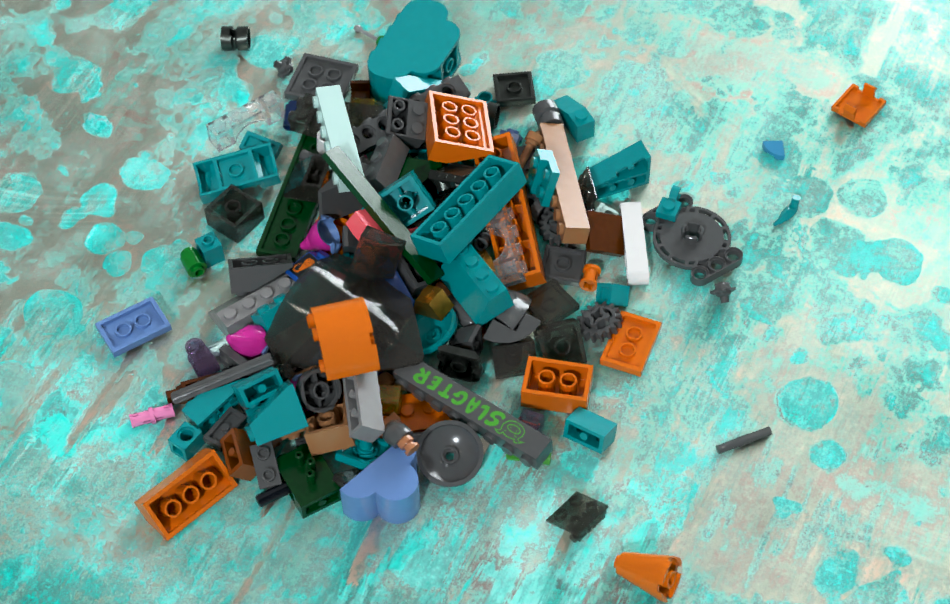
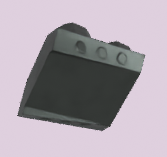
M449 163L448 166L438 170L430 169L428 179L436 186L437 192L458 187L476 167Z
M447 344L438 347L439 372L448 377L467 382H478L484 369L480 357L475 351Z

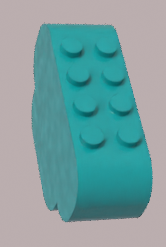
M413 0L409 2L401 13L397 14L396 20L388 27L384 37L380 38L377 47L370 52L367 61L371 95L375 100L382 103L388 101V93L392 82L397 77L411 75L443 80L448 76L453 77L461 64V54L459 52L460 29L455 23L448 21V10L443 4L434 0Z

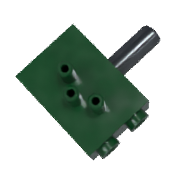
M302 444L297 449L281 454L276 458L282 484L255 496L258 505L263 507L289 494L304 519L340 501V489L342 487L322 454L312 456L308 445Z

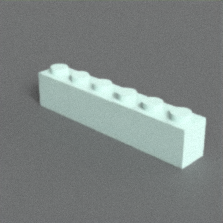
M340 85L316 87V96H312L313 107L318 110L316 111L317 122L322 125L320 126L321 138H325V152L339 146L364 176ZM333 171L332 181L334 185H337L339 193L350 192Z

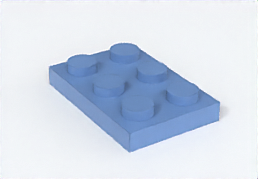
M152 296L95 323L97 331L114 358L172 330L171 324Z

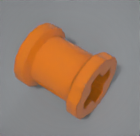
M586 264L582 271L583 278L580 280L579 286L585 291L592 292L597 290V279L600 276L601 269L597 265Z

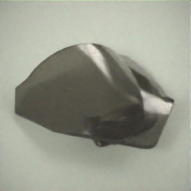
M334 253L327 258L315 262L297 279L279 306L264 340L278 364L303 369L314 365L319 367L318 360L322 359L319 342H314L312 328H308L306 320L307 314L310 313L309 308L363 297L369 312L378 351L380 370H377V372L415 366L423 361L424 352L412 301L362 261Z

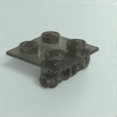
M586 167L580 175L578 183L585 210L595 211L594 202L598 197L589 167Z
M575 492L546 521L570 532L569 538L574 543L580 542L587 535L586 532L590 533L592 531L591 528H595L605 518L608 505L582 493Z

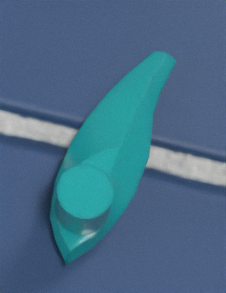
M792 196L791 203L780 213L779 218L773 223L774 226L782 224L794 216L798 210L800 196Z

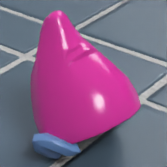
M321 214V219L312 225L306 238L301 242L300 248L311 251H331V254L335 255L342 244L340 243V233L333 222L335 219Z
M257 324L247 325L234 334L226 336V341L231 348L239 355L249 359L264 355L269 349L266 332L262 326Z

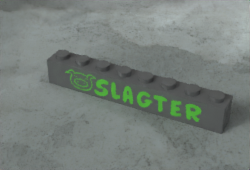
M408 354L393 371L395 384L401 390L410 391L416 399L428 402L434 410L444 412L451 420L467 424L476 433L483 436L489 444L498 445L504 453L509 456H516L525 466H532L538 470L553 451L552 439L413 355Z

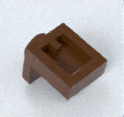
M350 81L351 108H353V111H356L357 103H360V110L366 104H371L370 81Z

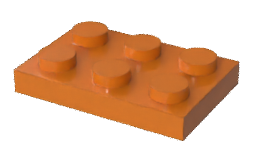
M621 310L622 328H617L618 334H611L612 339H609L600 358V364L641 377L661 330L662 322Z

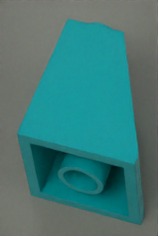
M289 380L284 381L247 419L248 426L245 427L250 442L255 441L257 446L309 426L295 388Z

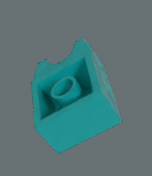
M414 170L378 192L405 227H408L434 210L436 202ZM408 197L410 199V204H408L407 202L404 203L402 201L403 198Z

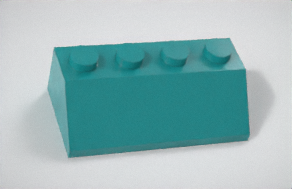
M470 243L449 265L446 263L442 264L440 269L445 275L441 278V281L475 324L482 326L514 305L507 288Z

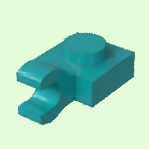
M673 185L669 198L662 197L655 217L672 222L676 221L682 208V202L679 201L681 187Z

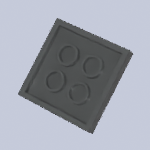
M304 53L284 92L285 99L313 104L312 96H316V87L340 85L343 99H345L351 87L350 81L354 80L359 70L358 64Z

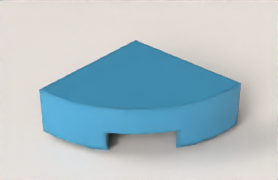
M763 141L762 148L765 153H769L777 160H784L783 141Z

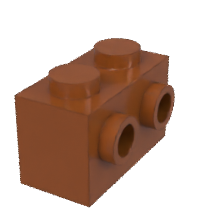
M233 427L220 439L230 477L251 481L256 477V472L249 446L256 445L255 441L250 442L246 430Z

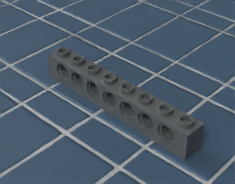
M456 75L452 78L451 76L446 77L441 81V84L437 86L433 84L424 93L420 94L417 92L409 99L425 102L429 90L469 98L471 93L460 76ZM387 109L381 111L373 119L371 117L365 119L361 123L362 125L351 127L359 158L375 150L377 141L381 137L387 136L385 135V130L379 128V126H383L386 129ZM362 134H366L369 139L365 138Z

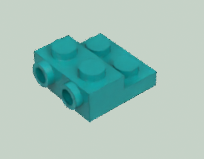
M536 149L530 160V169L525 175L527 180L525 185H527L529 194H536L542 207H549L560 171L552 150Z

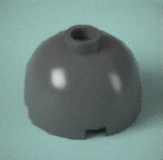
M312 368L305 371L298 378L296 394L300 404L305 409L315 413H325L336 406L335 403L341 397L342 386L339 379L327 381L325 372L321 373L320 368Z

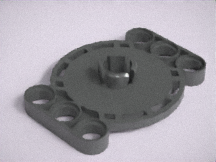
M681 194L679 201L687 202L689 205L681 208L675 222L655 217L658 206L643 214L644 230L653 232V245L658 255L674 267L691 270L690 281L692 284L704 286L741 265L743 252L739 248L730 247L731 232L724 219L706 208L693 206L691 196ZM647 219H653L656 221V223L647 224L645 221ZM725 232L727 234L728 240H724ZM656 236L660 239L659 243H657ZM736 255L739 259L730 260L728 256ZM720 264L722 268L713 269L711 265ZM696 273H703L705 277L698 279L694 275Z

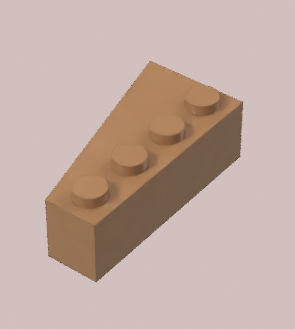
M342 378L339 379L342 386L341 397L335 403L336 406L325 413H315L314 417H311L309 421V430L305 431L304 437L312 456L355 446V438L349 437Z

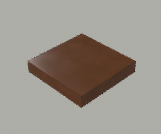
M587 210L586 214L590 225V232L586 244V252L622 257L624 255L622 216Z

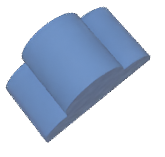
M391 446L340 489L343 513L355 521H369L377 516L392 524H402L412 520L418 514L421 506L416 451L412 455L407 456L405 454L406 450L402 451L400 448L395 449Z

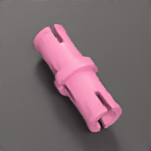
M172 403L156 408L148 407V410L129 414L132 428L149 423L153 425L156 424V421L175 417Z

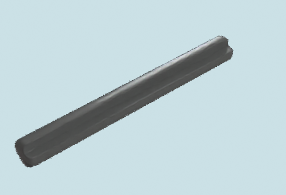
M266 353L176 390L170 394L171 399L177 405L199 394L272 366L274 359L270 353Z

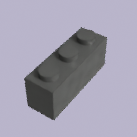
M394 133L386 137L383 136L377 141L374 154L371 156L369 166L364 173V177L377 193L398 180L409 152V148Z

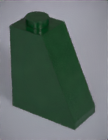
M406 157L398 179L414 170L430 193L436 187L428 179L430 169L438 170L444 166L442 162ZM404 197L402 201L410 204V199Z

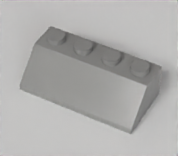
M282 273L255 291L248 292L244 296H236L209 311L208 315L224 335L234 334L243 327L254 323L251 315L257 312L256 309L264 304L269 305L274 301L273 298L275 296L288 293L290 291L289 288L297 283L286 273Z

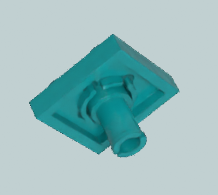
M377 438L373 443L355 439V446L344 450H337L335 460L364 470L388 450L391 445L381 438Z

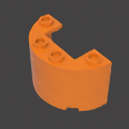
M363 297L309 308L310 313L306 316L309 329L312 328L314 342H319L322 359L318 360L321 373L325 372L327 381L380 370L373 328Z

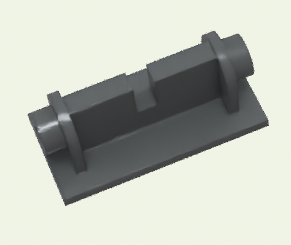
M272 441L259 446L257 444L249 446L260 490L265 488L268 490L282 484Z

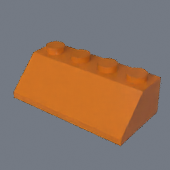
M204 448L134 503L146 521L168 541L236 488L238 484L233 477L229 476L228 469L215 450Z

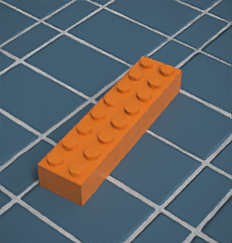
M510 131L492 137L493 156L520 163L516 143ZM485 156V157H480V158H475L474 161H475L476 167H477L487 156ZM524 185L488 223L499 279L507 289L515 291L547 283Z

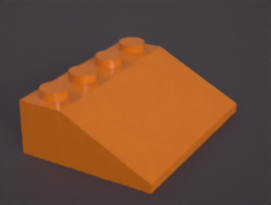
M428 91L425 103H428L425 136L428 160L448 164L494 154L486 101Z

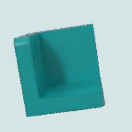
M597 283L595 302H598L600 305L606 302L607 305L613 303L615 306L628 307L630 286Z

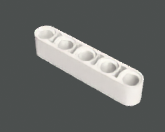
M620 202L619 212L620 216H622L627 285H649V267L641 202Z

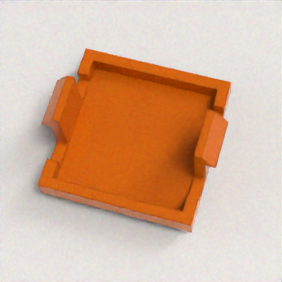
M866 82L864 83L863 91L859 89V86L852 84L832 105L831 110L865 128L886 105V100L875 98L877 88Z

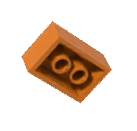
M528 356L521 389V406L569 414L579 406L587 410L593 382V365Z

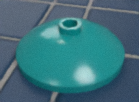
M453 308L442 321L417 314L403 329L400 341L403 345L416 352V356L429 355L437 351L439 346L445 345L452 338L458 324V316Z

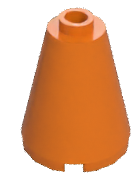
M622 552L620 555H617L614 561V568H616L618 575L657 600L665 603L668 602L667 597H673L681 578V574L677 573L678 566L682 567L681 558L676 556Z

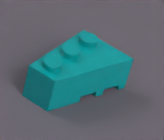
M642 140L585 170L584 184L593 200L649 183L651 156Z

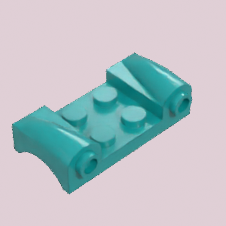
M270 142L193 163L199 186V195L203 204L222 200V195L249 187L261 185V188H266L281 183L274 151Z

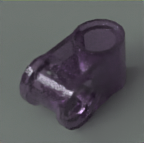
M192 338L186 342L185 350L188 354V361L198 377L214 374L221 370L216 358L210 353L201 339Z

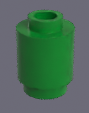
M187 247L181 252L180 260L187 274L190 277L202 276L207 270V265L200 252L194 247Z

